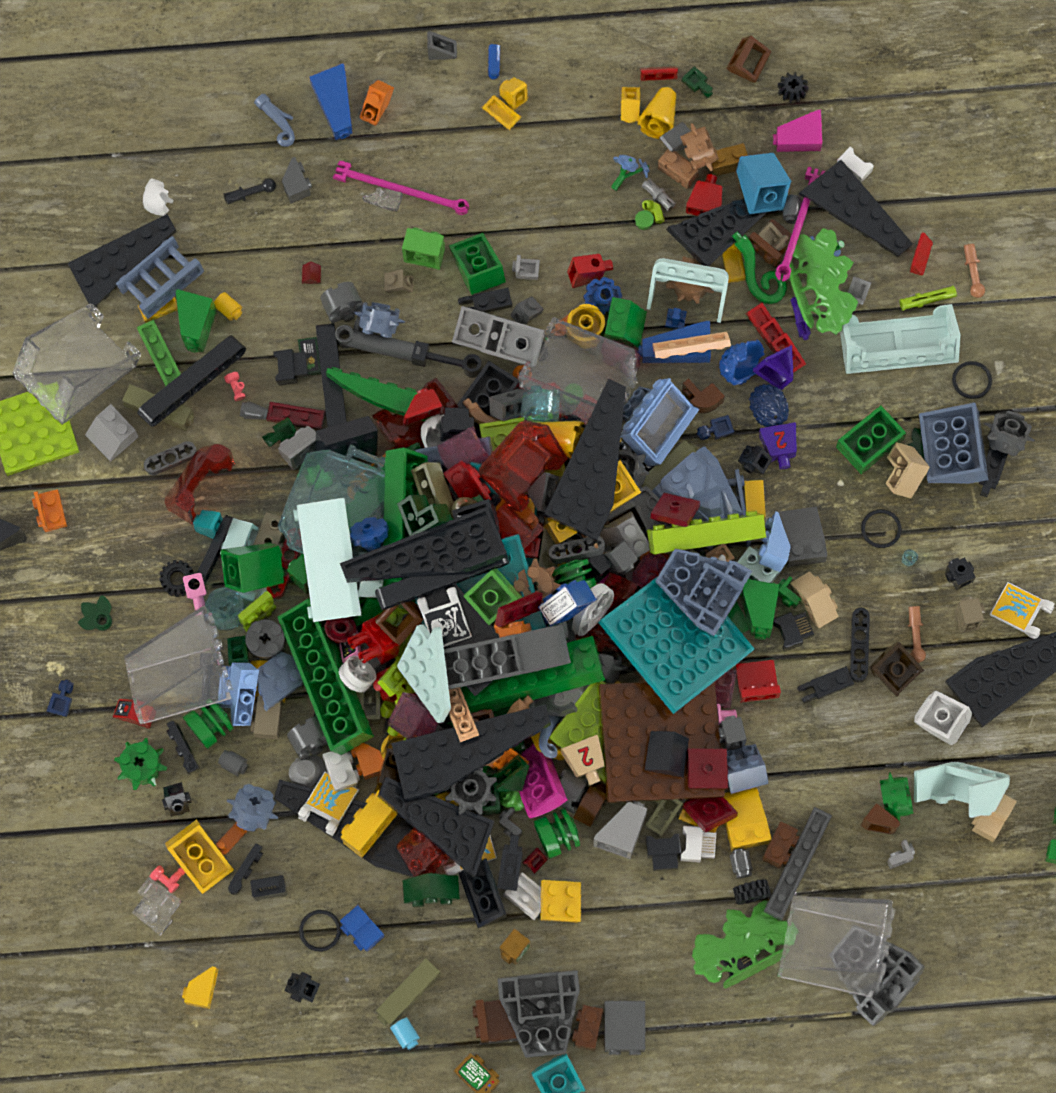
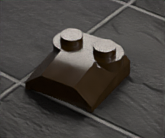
M896 642L887 648L870 667L872 674L879 678L896 697L920 673L925 671L900 642Z

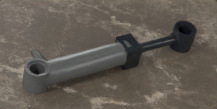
M357 316L353 329L348 325H341L335 331L337 344L343 349H359L411 361L413 365L425 367L427 359L462 367L464 373L470 378L477 377L482 370V361L476 354H469L462 360L429 352L428 343L419 341L412 343L395 338H386L377 334H365L360 331V316ZM344 334L349 335L348 339H341L340 337ZM471 363H475L477 367L471 369L468 367V365Z

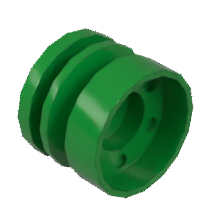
M576 559L559 565L552 573V576L560 575L559 579L554 580L557 584L567 583L568 585L574 580L577 582L585 580L590 589L597 585L595 578H585V575L591 572L592 569L582 570L581 566L589 564L588 559Z
M210 697L205 699L209 705L208 709L202 703L199 704L202 714L199 715L194 710H191L182 717L207 750L218 742L214 735L215 732H218L223 737L226 736L222 729L223 726L229 732L234 730L228 715Z
M565 808L560 810L562 819H559L556 812L552 813L553 823H550L546 816L533 821L538 837L549 859L561 855L560 845L562 844L570 851L569 841H572L575 848L580 847L577 827Z

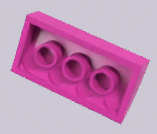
M532 744L522 752V756L529 761V769L523 790L519 791L529 818L550 812L567 801L552 758L544 756Z

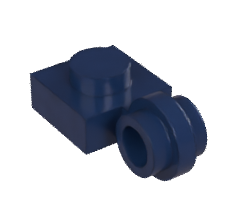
M729 415L710 420L711 428H708L707 425L697 428L696 433L700 440L710 438L711 433H714L715 439L733 435L734 429Z
M61 680L58 688L61 693L60 695L52 693L47 712L67 718L72 698L66 697L67 693L71 694L74 683L71 680Z

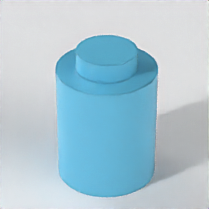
M407 1017L390 1027L403 1049L407 1048L410 1050L419 1044L417 1040L420 1037Z

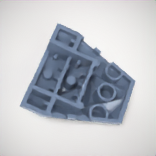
M705 446L687 456L664 476L660 484L652 490L659 499L663 493L700 501V507L693 519L708 521L709 517L720 516V519L727 518V514L739 513V516L743 514L719 461Z
M674 549L655 582L698 628L715 636L740 596L752 571L735 561L729 560V562L717 560V557L711 556V558L699 556L698 553Z

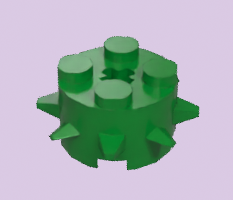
M144 738L142 742L134 744L126 742V749L123 750L120 757L114 758V761L120 764L122 771L117 779L127 778L132 783L133 790H137L141 784L156 786L155 779L159 776V772L167 770V767L161 764L159 758L164 749L154 750L149 745L148 738ZM139 761H142L144 764L142 767L137 764Z
M889 772L888 779L880 780L885 810L900 821V817L913 814L911 796H907L910 795L908 778H903V776L893 778L891 772Z

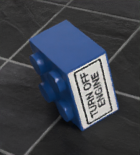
M574 580L568 585L565 583L556 589L558 591L556 594H549L543 598V603L538 608L551 627L572 619L597 599L585 580L579 582Z

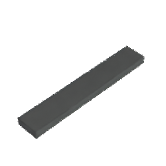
M816 807L813 808L764 910L765 913L782 921L832 815Z

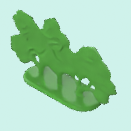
M823 228L816 235L815 240H812L805 234L799 235L792 257L798 259L800 263L796 269L794 264L790 262L791 275L789 279L806 324L813 328L814 319L811 313L813 311L819 316L816 323L817 330L821 333L831 331L837 335L838 332H841L842 325L849 323L852 318V312L855 311L858 300L850 293L842 292L838 288L839 284L846 281L847 271L851 269L854 262L845 255L834 256L835 248L838 245L836 233L833 230ZM807 261L808 264L803 267V263ZM798 273L807 274L806 286H802ZM809 289L814 290L816 293V300L812 305L808 304L805 291ZM821 305L827 307V311L822 312L820 311V308L816 307Z
M763 900L753 907L750 918L746 917L739 910L727 909V922L723 925V931L726 934L725 938L720 939L711 934H698L696 936L695 948L692 954L696 962L693 966L695 974L704 975L709 982L716 983L722 978L723 972H733L734 975L729 977L723 984V988L731 987L783 959L790 950L785 948L775 952L777 945H795L796 935L799 934V931L793 922L779 921L765 913L764 910L768 904L767 900ZM769 940L773 941L772 946L769 944ZM762 949L771 953L770 956L760 961L756 959V956ZM743 956L750 957L753 964L740 971L737 968L738 960ZM732 958H735V963H732ZM725 960L732 965V967H730L729 965L725 967L720 964V961ZM717 967H721L723 970L718 971Z

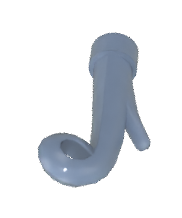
M263 93L256 98L254 104L260 110H263L284 131L278 134L277 142L284 147L292 145L295 140V134L286 119L292 120L293 116L277 108L270 102L269 97Z
M549 715L551 725L541 731L539 747L544 756L555 758L558 754L557 748L553 744L547 743L563 717Z

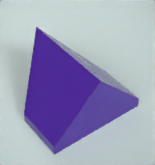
M792 345L766 357L753 368V372L774 387L781 390L793 381Z

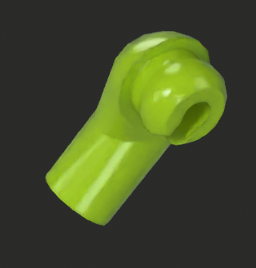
M651 200L643 201L642 208L654 215L656 224L663 223L665 220L660 204Z

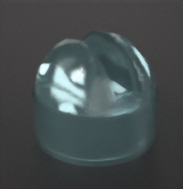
M911 549L906 550L901 557L902 563L906 566L914 565L918 560L917 553Z

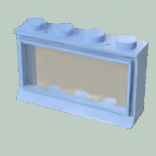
M670 378L659 379L653 384V389L643 398V403L635 409L633 417L624 424L621 432V438L637 455L645 454L644 463L647 466L661 465L699 411L670 381Z

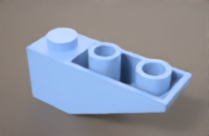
M775 511L772 518L768 517L765 523V528H767L766 538L761 540L764 543L761 545L758 555H760L759 564L781 572L788 561L791 547L779 513Z
M232 663L229 686L232 726H251L259 670L251 663Z

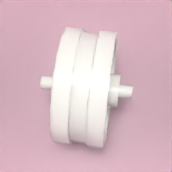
M350 656L339 668V676L348 688L356 692H365L376 680L375 670L369 662L363 664L358 656Z

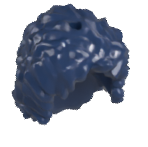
M762 384L754 388V392L750 394L749 401L750 410L753 412L757 422L761 426L766 427L783 425V422L788 420L789 416L788 402L783 391L770 384Z

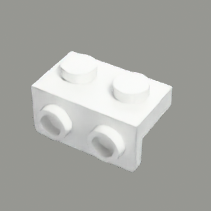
M331 751L322 754L335 792L352 786L357 788V781H360L357 770L352 768L353 758L350 752L343 755Z

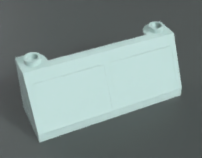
M952 304L938 306L934 309L933 315L859 323L858 318L852 315L849 323L842 325L840 336L846 374L959 363L960 331Z
M344 498L297 505V510H293L295 522L299 521L311 602V606L307 607L309 619L313 618V622L361 615L357 583H347L340 563L353 558Z

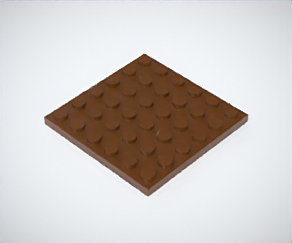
M647 682L600 684L598 686L608 803L721 798L725 796L724 789H688L687 756L683 778L644 770L650 731H675L689 738L688 748L721 749L715 682L674 714Z

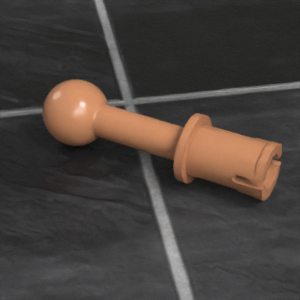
M967 244L964 245L965 265H969L973 283L970 293L973 297L980 298L985 294V287L980 283L977 263L980 260L977 259L975 245Z
M920 606L908 607L910 622L908 627H912L914 647L910 654L920 663L926 658V653L921 648L920 626H923V624L921 623Z

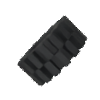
M173 560L171 564L168 562L166 567H162L163 571H160L161 578H159L164 591L168 592L171 596L175 595V597H179V595H182V597L186 596L184 582L180 585H174L171 583L170 578L175 572H181L185 576L194 574L193 569L182 560H179V562ZM195 578L190 579L188 583L190 588H194Z
M767 879L747 882L733 888L737 905L760 901L771 896Z

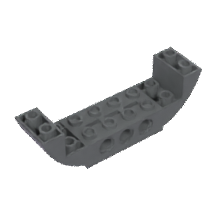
M563 624L444 649L449 689L571 663Z

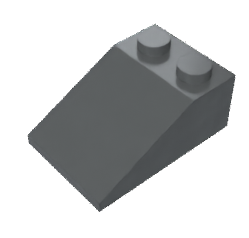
M817 507L779 511V516L791 547L787 567L826 562L827 550Z

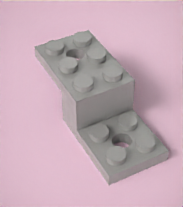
M462 306L452 343L536 367L545 330ZM474 324H477L480 328L479 333L476 335L471 332V327ZM524 338L527 343L524 349H520L517 345L518 340Z

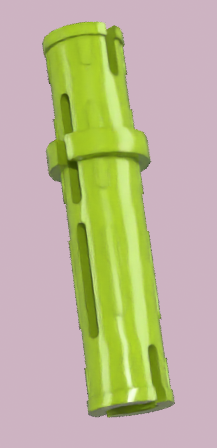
M953 285L923 294L916 293L915 296L900 299L899 303L902 311L917 306L921 308L925 304L957 297V292Z

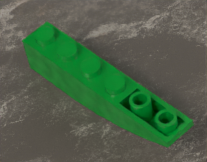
M327 368L326 371L328 378L356 397L378 408L401 416H405L414 396L417 394L413 388H398V385L395 383H380L376 378H362L360 374L355 372L347 374L342 372L343 370L340 368Z

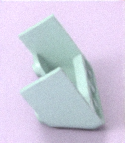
M665 258L658 259L654 263L647 309H651L656 281L667 282L672 280L710 287L713 291L722 293L717 322L721 323L729 275L725 270Z
M950 762L914 771V802L933 799L936 800V803L946 804L949 800L954 799L969 803V817L971 818L980 815L989 816L992 812L996 811L1010 784V776L961 762Z

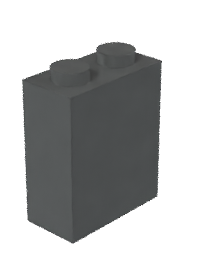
M605 1001V1052H609V1055H621V1052H629V1055H641V1052H645V1001Z

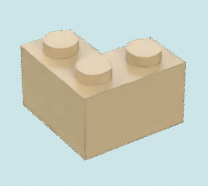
M896 442L887 456V459L894 466V470L885 484L893 494L912 498L930 467L914 447Z
M808 572L790 583L793 592L801 598L800 602L805 606L810 620L818 628L839 617L836 611L838 606L830 597L832 592L829 586L823 584L818 576L815 577L811 572Z
M1004 794L995 812H992L989 816L980 815L974 818L971 823L975 825L972 831L993 842L1017 801Z

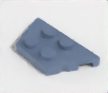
M282 651L258 668V692L265 703L263 706L265 711H268L304 684L293 656Z

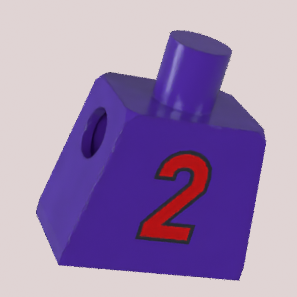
M796 423L760 428L759 438L766 453L773 458L772 461H778L779 469L790 468L789 458L796 457L797 453Z

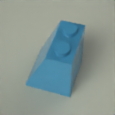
M766 153L740 157L737 175L748 212L755 214L783 210L791 180L775 154Z

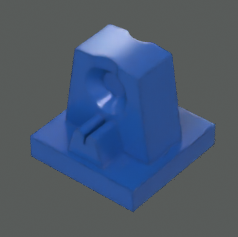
M668 308L665 327L683 328L687 311H682L678 308Z

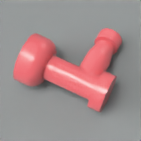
M232 372L224 376L225 382L231 384L235 394V401H240L246 397L242 393L244 383L238 382L240 378L238 372Z
M159 865L149 877L154 881L159 880L172 894L179 886L177 881L186 872L180 867L176 873L168 878L164 874V868Z

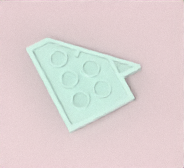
M424 624L416 627L397 667L437 723L445 721L451 709L442 630L440 627L433 628L430 634Z

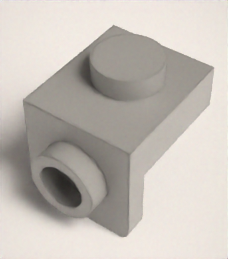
M517 255V261L513 260L512 272H516L517 279L538 280L540 260L521 259V255Z
M854 276L848 293L858 300L857 306H859V304H864L872 282Z

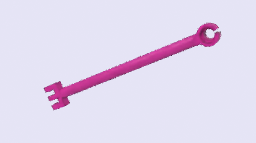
M344 161L338 162L340 167H336L335 172L339 174H334L333 179L341 182H346L347 177L444 205L455 210L458 215L468 213L469 204L465 199L453 201L350 170L351 163ZM461 203L465 205L462 208L458 206Z
M808 166L804 178L809 180L808 185L819 177L817 175L819 169L815 168L814 174H812V167ZM806 197L803 199L784 260L776 269L775 275L778 280H781V274H785L782 281L790 278V262L811 201Z

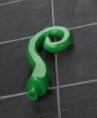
M736 231L732 237L736 240L734 245L744 257L745 278L751 294L757 300L766 304L780 302L787 291V283L782 281L783 275L781 280H778L775 275L776 271L764 273L760 281L763 289L768 290L770 288V279H775L778 282V289L775 293H764L758 287L755 278L754 247L745 234L741 236Z

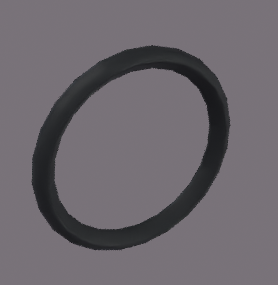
M967 361L960 364L954 370L952 382L955 390L961 396L968 399H977L983 397L990 390L992 376L989 369L982 363ZM967 365L981 367L988 376L986 389L977 395H968L962 392L956 382L957 373L961 368Z
M878 509L865 516L862 521L861 532L864 539L870 545L877 548H887L898 541L901 536L902 526L894 513L885 509ZM874 514H888L896 521L898 532L891 542L877 544L866 535V522Z
M315 910L303 918L299 927V934L307 948L322 952L336 945L341 935V926L338 918L331 912ZM316 914L330 916L337 926V934L334 941L325 947H314L304 937L303 928L306 921Z

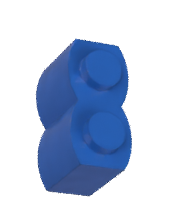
M358 905L340 920L342 924L340 929L347 936L351 934L354 937L355 941L353 943L360 951L364 949L368 952L385 937Z

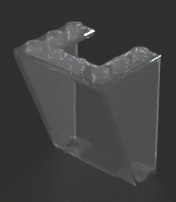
M92 303L26 337L12 372L15 378L27 388L28 392L61 425L134 369L141 356V353L129 341L126 342L122 351L99 328L104 315ZM91 312L96 315L97 320L92 317ZM129 350L133 352V355L130 356Z
M553 317L545 330V343L540 350L536 367H532L531 362H526L518 376L519 385L560 413L578 416L581 418V422H584L586 425L608 379L626 387L624 403L627 402L631 388L634 389L638 378H636L637 358H635V350Z
M206 606L200 607L124 656L134 709L140 725L231 699L232 683L230 679L226 680L229 677L226 666L221 665L224 664L223 656L220 652L224 650L222 641L216 638L219 637L217 626H212L215 623L212 612L208 613Z
M793 896L777 977L872 997L874 991L879 990V985L886 970V963H883L884 956H888L889 945L886 944L887 938L890 939L892 933L891 923L895 915V908H892L893 900Z

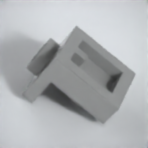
M903 840L901 843L904 853L897 851L890 854L891 857L887 861L890 869L913 860L915 851L912 844H908L907 840Z

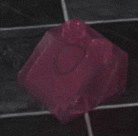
M402 692L388 721V725L407 739L434 733L438 725L418 695Z

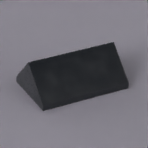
M487 858L481 860L475 877H472L465 870L458 873L478 928L507 919V914Z

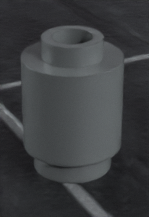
M787 196L783 209V219L789 224L796 223L802 205L800 196Z
M225 750L218 760L221 768L236 776L243 775L249 766L246 758L231 750Z
M744 848L733 850V854L729 856L733 874H736L737 879L752 876L751 871L753 868L749 851H744Z

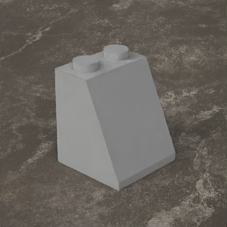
M637 801L633 803L628 802L595 835L593 846L631 860L647 815L645 805Z

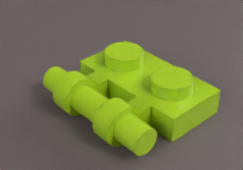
M265 591L238 614L239 621L246 632L253 622L270 617L272 615L271 612L277 608L272 595Z
M401 657L391 665L377 682L390 697L394 694L397 695L395 704L398 707L410 699L411 693H415L397 667Z

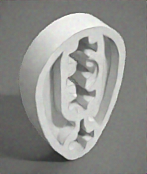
M597 584L591 588L597 600L574 616L572 630L579 636H583L590 631L610 608L614 599V592L605 584Z

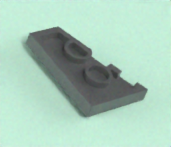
M647 486L640 488L641 493L634 497L633 501L636 505L634 508L646 532L647 529H653V525L664 524L665 527L672 526L670 523L650 519L651 512L659 498Z

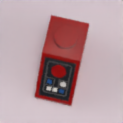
M119 699L113 718L150 729L156 710L154 706L143 702Z

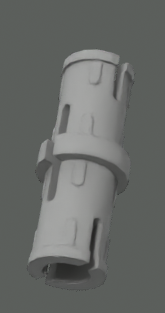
M648 178L642 184V187L653 196V200L658 201L668 212L671 210L670 207L674 208L676 202L665 193L663 188L657 186L651 178Z

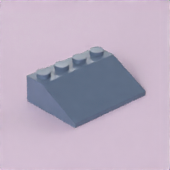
M976 403L919 413L924 458L930 467L927 472L928 483L970 484L988 480L980 415Z

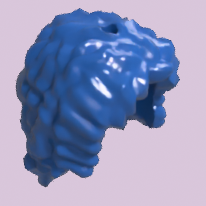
M759 340L737 343L724 352L719 362L721 375L725 377L728 383L734 386L742 385L751 376L756 375L753 372V368L758 365L759 359L764 356L762 343Z

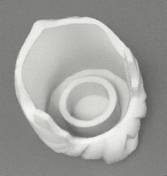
M151 178L143 194L145 209L152 214L160 216L166 215L169 211L166 203H173V199L168 197L169 191L164 189L163 182Z
M444 414L432 416L422 424L421 438L425 448L452 443V439H448L445 442L440 441V421Z

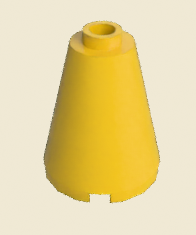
M660 88L638 119L637 124L641 126L640 130L649 137L659 139L663 134L674 128L676 93L672 88Z
M536 422L535 425L531 426L529 435L538 444L571 458L584 431V428L581 427V425H584V422Z

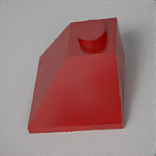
M428 388L417 391L404 416V426L440 414L442 404L433 389L428 390Z

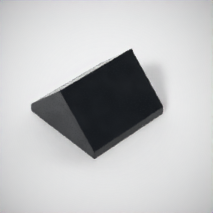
M650 731L644 770L683 778L689 738L675 731Z

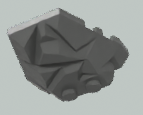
M854 926L830 954L841 978H844L849 987L847 989L849 994L853 995L857 1003L856 1008L872 1026L878 1024L888 1013H892L920 981L919 977L925 968L911 952L858 926Z
M578 970L497 978L499 999L525 1057L566 1054L580 991Z

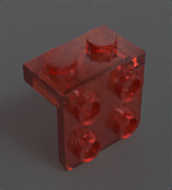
M415 828L396 846L414 877L428 873L436 874V870L449 861V857Z

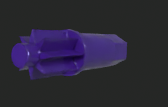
M793 297L791 304L799 337H802L803 340H808V336L811 334L810 328L802 317L796 297Z

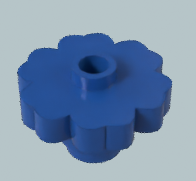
M602 277L600 280L593 279L586 286L587 293L583 296L585 304L596 306L604 315L606 312L609 313L612 297L622 298V293L619 286H614V280ZM600 294H604V295H605V299H603V298L600 296Z
M376 517L365 518L362 522H357L350 528V540L354 546L361 545L367 552L381 548L382 542L388 537L387 532L389 528L387 522L384 519L377 520Z

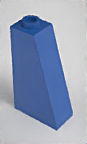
M342 63L309 77L313 91L336 140L345 139L353 133L345 66Z
M710 321L700 322L642 339V346H638V355L642 357V363H710L711 350L703 353L692 352L684 356L673 355L661 359L655 357L652 344L710 334Z

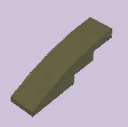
M687 799L661 800L645 826L663 836Z

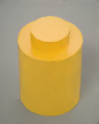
M226 292L221 293L215 299L216 309L230 321L233 319L237 320L241 316L242 306Z

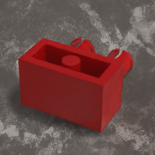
M379 615L363 622L361 632L347 638L349 646L352 645V649L364 643L369 646V648L358 652V657L362 660L363 664L376 657L383 664L397 657L400 645L395 643L375 622Z

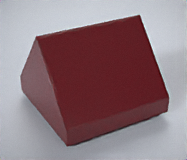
M311 261L302 265V284H321V265Z
M536 847L522 863L535 874L548 859Z

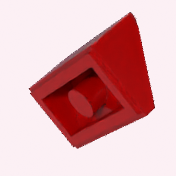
M676 66L640 68L641 81L677 79L678 68Z
M924 232L920 235L910 267L911 273L921 276L924 275L933 245L931 239Z

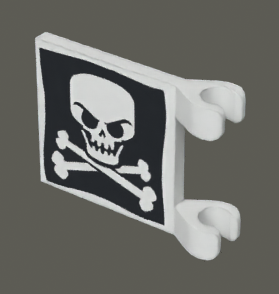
M455 587L447 589L451 602L429 610L425 597L417 600L429 633L431 634L433 628H441L443 647L472 637Z

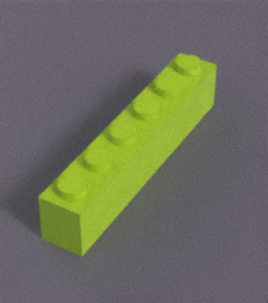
M757 511L745 512L746 515L739 516V513L727 514V518L720 519V516L709 517L708 521L692 519L688 527L674 524L667 527L664 524L653 525V529H647L650 553L660 554L673 552L674 549L687 550L766 538L764 515L757 513Z

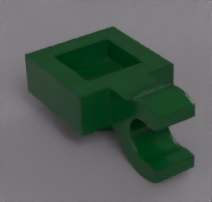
M695 66L682 77V82L693 92L699 89L707 99L713 94L711 92L713 88L706 83L707 76Z
M287 417L272 427L274 432L267 433L262 438L268 447H271L279 440L282 443L286 439H291L295 436L296 429Z

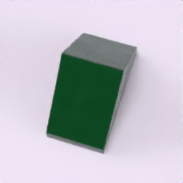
M516 755L491 776L497 779L493 786L498 792L522 791L529 765L519 755Z

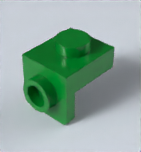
M789 576L787 580L783 579L779 583L778 596L782 599L781 601L789 608L792 606L796 609L800 604L801 598L788 589L793 580Z

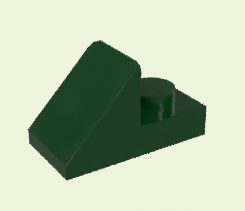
M246 635L227 638L229 666H232V663H250L245 639Z

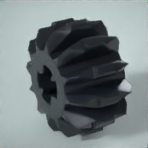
M796 71L793 75L788 72L786 77L782 76L780 78L777 88L779 89L778 94L783 95V101L789 99L790 104L793 100L799 103L800 98L804 99L806 97L809 87L807 86L808 81L803 80V74L797 76Z

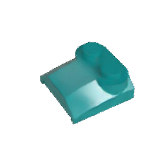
M567 1054L557 1056L531 1072L541 1093H580L586 1091Z

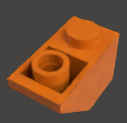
M380 80L370 85L359 118L376 126L390 102L394 87Z
M365 743L351 750L353 758L357 757L359 764L356 765L359 776L363 775L364 779L367 780L379 775L383 763L380 750Z

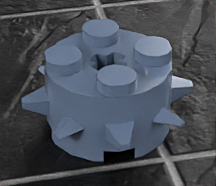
M364 302L362 310L354 312L355 315L360 316L359 326L365 334L376 332L381 333L383 337L391 338L392 334L396 333L397 326L405 323V321L399 319L400 310L398 308H395L394 311L390 309V305L372 302L371 306H368V303Z
M247 784L238 790L235 800L227 799V802L233 805L232 811L228 814L229 818H234L237 822L236 825L244 830L255 831L257 828L265 830L270 818L278 819V816L272 813L277 802L273 800L271 791Z

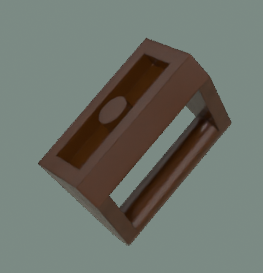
M751 35L741 39L726 69L733 74L756 83L772 51ZM751 49L763 53L753 73L742 67Z
M413 601L401 604L409 614L397 627L385 620L399 605L384 610L375 620L377 625L399 645L423 621L420 608Z
M876 803L864 818L861 826L868 831L893 835L899 828L900 821Z

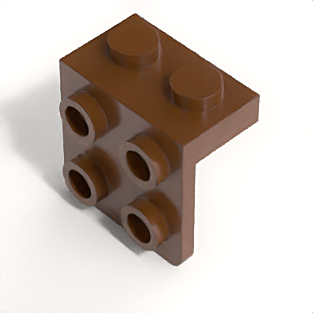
M771 219L769 222H772L782 235L789 237L786 241V246L782 250H776L755 232L749 236V240L755 252L776 268L784 260L792 234L776 220Z
M483 999L475 1000L476 1006H472L473 1017L478 1018L479 1025L475 1026L476 1038H480L481 1043L517 1039L500 1000L484 1002Z

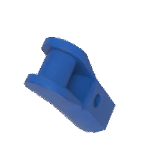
M491 44L488 47V76L493 80L499 77L500 45Z

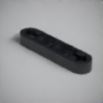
M225 515L197 571V573L202 574L204 585L207 583L219 559L222 543L225 541L233 520L231 516Z
M862 607L855 609L851 618L850 675L853 681L857 683L863 682L868 675L870 614L867 609ZM859 613L866 617L863 618L862 626H858L859 618L856 616ZM855 632H864L866 636L865 639L857 640L855 638ZM860 649L864 651L865 657L857 659L854 656V652ZM858 664H861L860 671L864 673L860 678L857 677V674H854L857 671Z

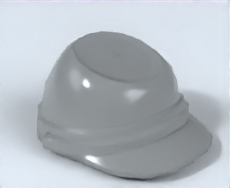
M311 755L302 760L296 758L289 768V778L292 783L310 788L326 772V766L318 756Z

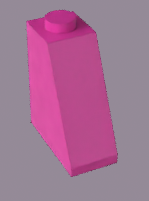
M821 110L813 111L777 127L776 134H773V145H776L777 152L821 151Z

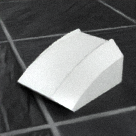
M934 691L926 698L916 713L914 722L937 738L953 745L958 741L962 732L970 723L972 712L968 706L938 691Z

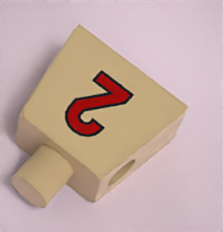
M598 735L560 750L577 778L586 775L589 785L600 781L596 770L604 767V761Z

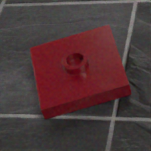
M663 493L652 510L650 519L688 527L700 507V501Z
M687 749L688 789L728 788L727 749Z
M724 797L691 799L683 803V809L705 833L738 817V812Z

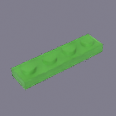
M152 320L137 327V330L165 386H167L181 373L155 321Z

